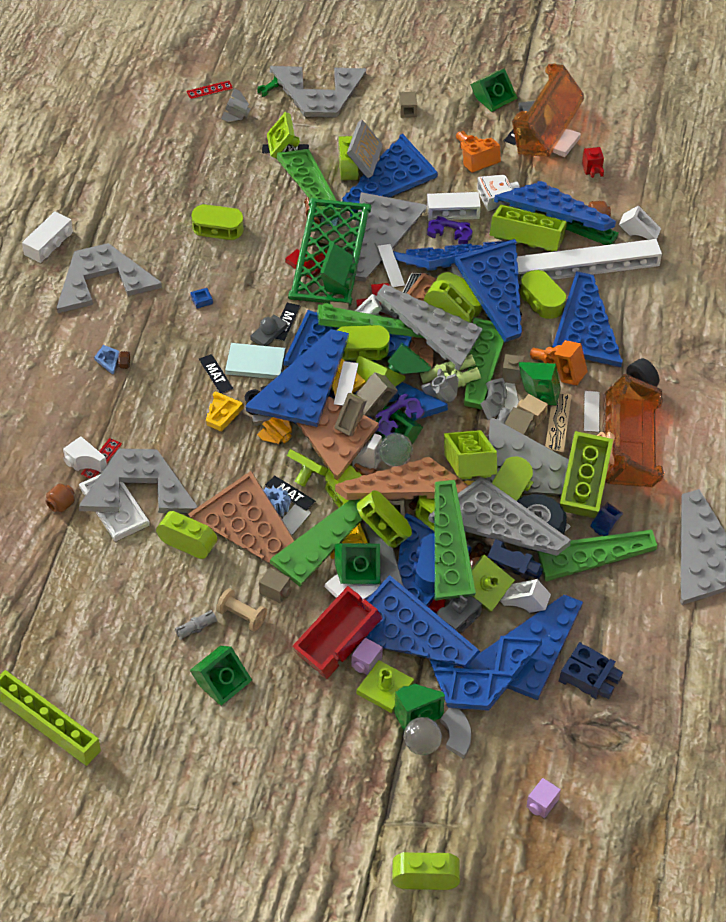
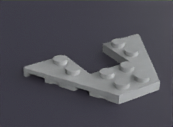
M270 66V73L275 75L279 85H282L286 94L291 96L294 104L300 109L304 117H337L340 110L345 106L347 99L352 96L355 88L360 84L362 77L366 75V68H334L335 90L303 89L302 67Z
M109 243L74 251L57 305V312L61 313L93 305L85 282L87 279L118 272L127 296L162 288L161 281Z
M121 448L114 454L79 505V511L119 512V482L157 483L158 513H168L169 511L190 513L197 508L193 499L157 449Z

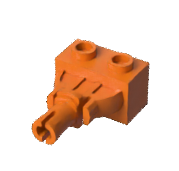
M459 131L456 134V139L461 142L460 146L463 149V165L472 173L501 162L500 144L493 138L479 139L473 135L468 136L464 131Z
M565 340L562 345H557L554 348L547 347L546 350L532 348L530 351L531 359L556 364L561 382L577 386L588 372L581 343Z

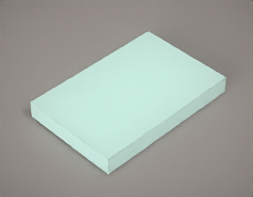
M231 343L225 374L275 379L282 373L285 348Z

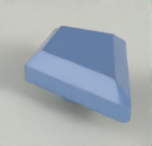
M103 345L95 355L94 360L111 374H114L120 352Z

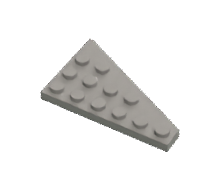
M361 192L359 203L371 204L372 208L368 214L355 280L366 282L370 274L383 261L377 246L390 244L392 249L395 248L399 240L407 234L423 212L425 213L427 205ZM356 220V226H359L360 222Z
M384 284L377 294L376 299L384 304L390 311L394 310L406 326L411 328L415 334H421L433 350L438 352L445 360L449 359L455 364L456 370H460L479 338L482 328L458 316L449 314L440 308L429 305L425 301L418 300L407 293L396 290L392 286Z
M490 418L489 442L497 451V473L507 458L513 456L522 457L532 466L533 477L531 481L534 482L529 492L524 491L523 494L561 496L569 459L495 418ZM492 475L486 478V480L492 483L496 475Z
M480 477L458 493L464 531L556 556L570 546L571 540L485 478ZM434 511L429 514V521L434 523Z
M700 489L684 493L681 496V605L726 592V532Z

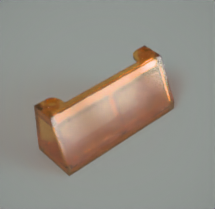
M555 63L547 65L545 73L548 74L549 80L529 112L521 111L512 120L518 154L549 157L582 104L584 94L564 65Z
M623 374L604 393L603 432L605 434L611 432L615 435L613 443L614 465L610 464L605 483L653 487L664 477L663 467L660 465L656 466L655 410L660 408L663 403L662 389L627 374Z

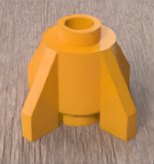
M272 417L268 421H264L263 426L265 428L257 434L264 441L277 444L283 442L285 444L292 437L291 423L287 420Z

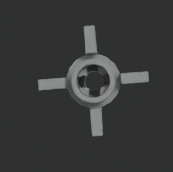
M234 88L231 95L234 99L230 98L225 108L229 112L224 111L221 118L227 122L243 120V117L247 118L250 112V108H248L249 103L241 91Z
M438 369V377L432 381V385L427 383L422 385L421 388L425 394L431 395L445 403H451L457 395L459 379L456 374L446 378L442 369Z

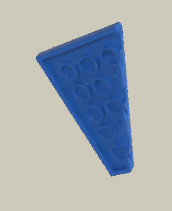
M543 181L525 185L521 188H514L513 190L497 194L494 197V202L496 203L505 201L510 203L511 207L534 213L536 210L546 212V216L572 223L573 220L584 222L583 226L601 231L614 228L616 221L608 215L598 212L595 208L588 207L584 202L573 199L572 196L560 192L557 188L550 187Z
M515 239L464 254L454 259L458 270L504 342L519 338L522 334L516 253L517 242Z
M507 241L483 242V246L461 244L445 246V249H433V247L406 249V253L395 251L393 253L396 260L406 262V265H416L418 268L425 267L426 270H436L439 266L450 267L454 263L455 257Z

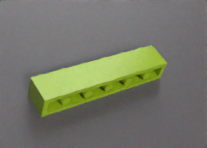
M7 670L0 674V702L86 766L101 752L98 737Z

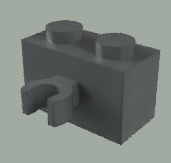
M461 595L459 598H452L445 608L442 607L437 612V615L458 633L462 634L481 615L482 603L472 596L463 597Z

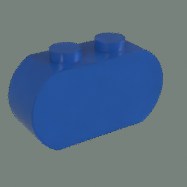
M434 533L425 536L422 545L417 547L416 558H419L418 563L414 562L413 574L416 575V585L427 593H435Z

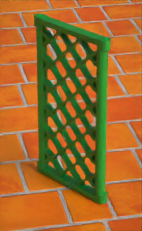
M310 198L308 204L309 212L292 289L289 291L288 299L328 304L330 302L348 303V306H351L356 274H353L352 287L348 289L347 295H342L344 298H335L336 293L329 295L325 291V287L318 283V280L322 278L321 275L315 278L311 274L317 268L321 270V266L324 263V260L317 262L314 257L321 253L326 257L324 251L329 248L330 243L336 244L342 240L346 244L342 249L354 251L353 256L358 264L368 214L371 212L372 205ZM317 206H325L326 208L320 210ZM335 208H344V209L338 212V211H336ZM332 209L336 214L327 218L324 213ZM351 209L362 210V212L354 213ZM349 211L353 216L344 220L341 214ZM323 216L325 221L321 224H316L314 217ZM335 218H340L342 220L341 224L334 226L331 223ZM353 219L360 222L359 226L351 228L348 223ZM329 224L332 229L324 233L320 228ZM342 226H347L349 231L345 234H340L338 229ZM320 231L322 236L313 239L310 237L311 232ZM336 232L340 237L331 241L327 236ZM353 234L356 236V241L348 243L345 237ZM326 239L329 244L325 247H320L317 242ZM316 245L319 250L314 254H310L307 251L308 247ZM313 260L316 264L310 269L304 267L305 262ZM306 275L313 279L307 284L301 282V277ZM314 283L317 284L319 289L311 293L308 287ZM306 290L309 295L298 294V292ZM320 292H323L327 297L316 295Z

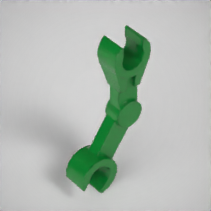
M275 75L272 82L266 86H258L257 94L262 91V97L268 95V91L279 86Z

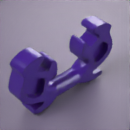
M437 216L436 220H431L428 223L427 235L431 238H436V234L442 236L444 227L457 229L454 239H458V244L460 245L468 244V241L472 238L473 231L468 222H455L445 217Z
M403 394L389 408L380 411L376 415L378 419L382 417L379 421L378 431L384 434L387 439L395 438L397 434L392 433L394 427L397 429L399 427L395 421H389V418L402 407L407 408L405 413L409 418H412L413 413H417L416 418L420 419L425 411L422 409L421 402L418 399L410 398L405 400L409 395Z

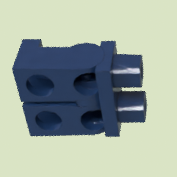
M495 539L488 554V558L504 570L521 575L525 580H528L529 576L540 579L543 568L540 563L535 562L532 555L526 553L524 556L519 551L512 552L507 550L502 541Z
M579 642L571 657H569L562 668L558 682L564 685L569 683L579 688L582 692L590 694V697L597 699L598 695L609 699L615 687L606 682L610 680L618 685L624 672L615 667L616 661L609 660L604 655Z

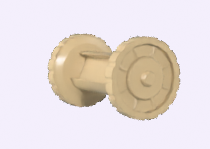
M231 588L225 590L218 601L216 611L223 614L229 610L249 621V629L251 631H257L266 618L267 608L260 606L255 610L235 599L234 590Z

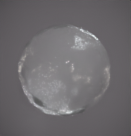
M391 433L385 436L379 446L380 458L384 463L392 467L407 464L413 455L411 441L400 433Z
M416 718L409 722L405 728V745L416 755L425 756L431 754L441 744V729L430 718Z

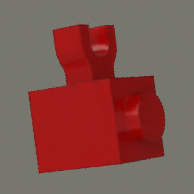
M601 147L584 148L582 165L585 174L590 175L591 178H594L595 174H600V177H604V156Z

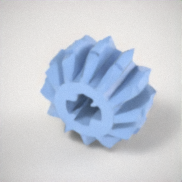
M274 485L271 489L265 487L266 495L278 514L283 517L284 512H288L291 504L287 490L283 491L282 487L276 489Z

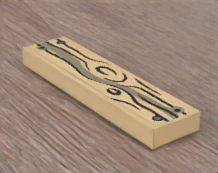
M563 393L559 395L557 406L551 405L545 447L561 456L564 453L572 396L571 394Z

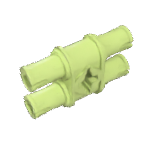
M472 354L467 356L460 370H456L455 364L449 361L441 365L436 364L435 368L420 373L423 384L433 381L438 377V369H442L446 378L456 374L459 379L458 387H464L466 383L481 379L477 367L463 373L461 372V370L476 366Z

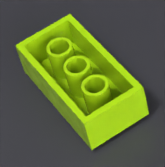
M500 204L492 217L489 235L499 240L515 239L516 244L524 243L534 248L541 247L547 251H557L564 239L567 221Z
M481 430L444 433V456L459 478L472 479V476L489 478L497 474V451Z
M575 431L560 499V505L565 512L597 519L613 439Z

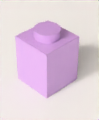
M364 638L352 654V667L357 672L368 675L378 660L381 661L383 647Z
M542 778L528 796L526 807L534 815H540L545 819L558 802L561 789Z

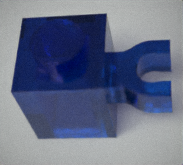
M607 502L600 509L590 527L597 534L608 536L624 513Z

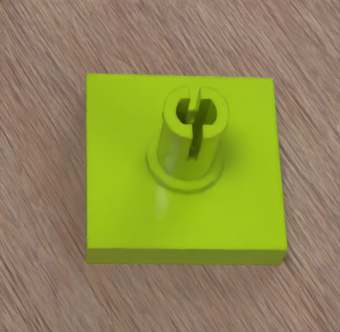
M284 112L267 133L270 156L273 158H277V153L282 152L288 144L297 147L300 143V138L294 135L290 113Z
M292 449L287 454L288 457L303 466L294 481L303 487L306 486L313 472L325 476L328 468Z
M482 555L471 569L476 591L475 596L472 597L482 603V606L487 611L492 612L515 580L487 556Z
M378 660L357 688L356 694L393 713L395 708V691H398L403 686L414 684V679Z

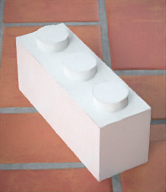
M479 192L427 194L428 221L436 220L437 216L445 217L448 220L480 219Z
M53 212L22 242L24 255L39 263L49 257L72 234L71 219Z

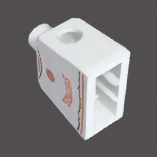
M505 175L478 177L477 191L487 211L498 208L500 204H510L505 201L494 202L495 195L513 190L514 188H520L518 182L509 183Z

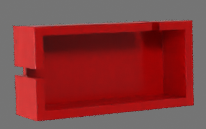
M347 586L292 647L301 659L324 678L328 679L339 667L338 661L343 662L382 620V617L377 608L367 600L362 599L358 593Z

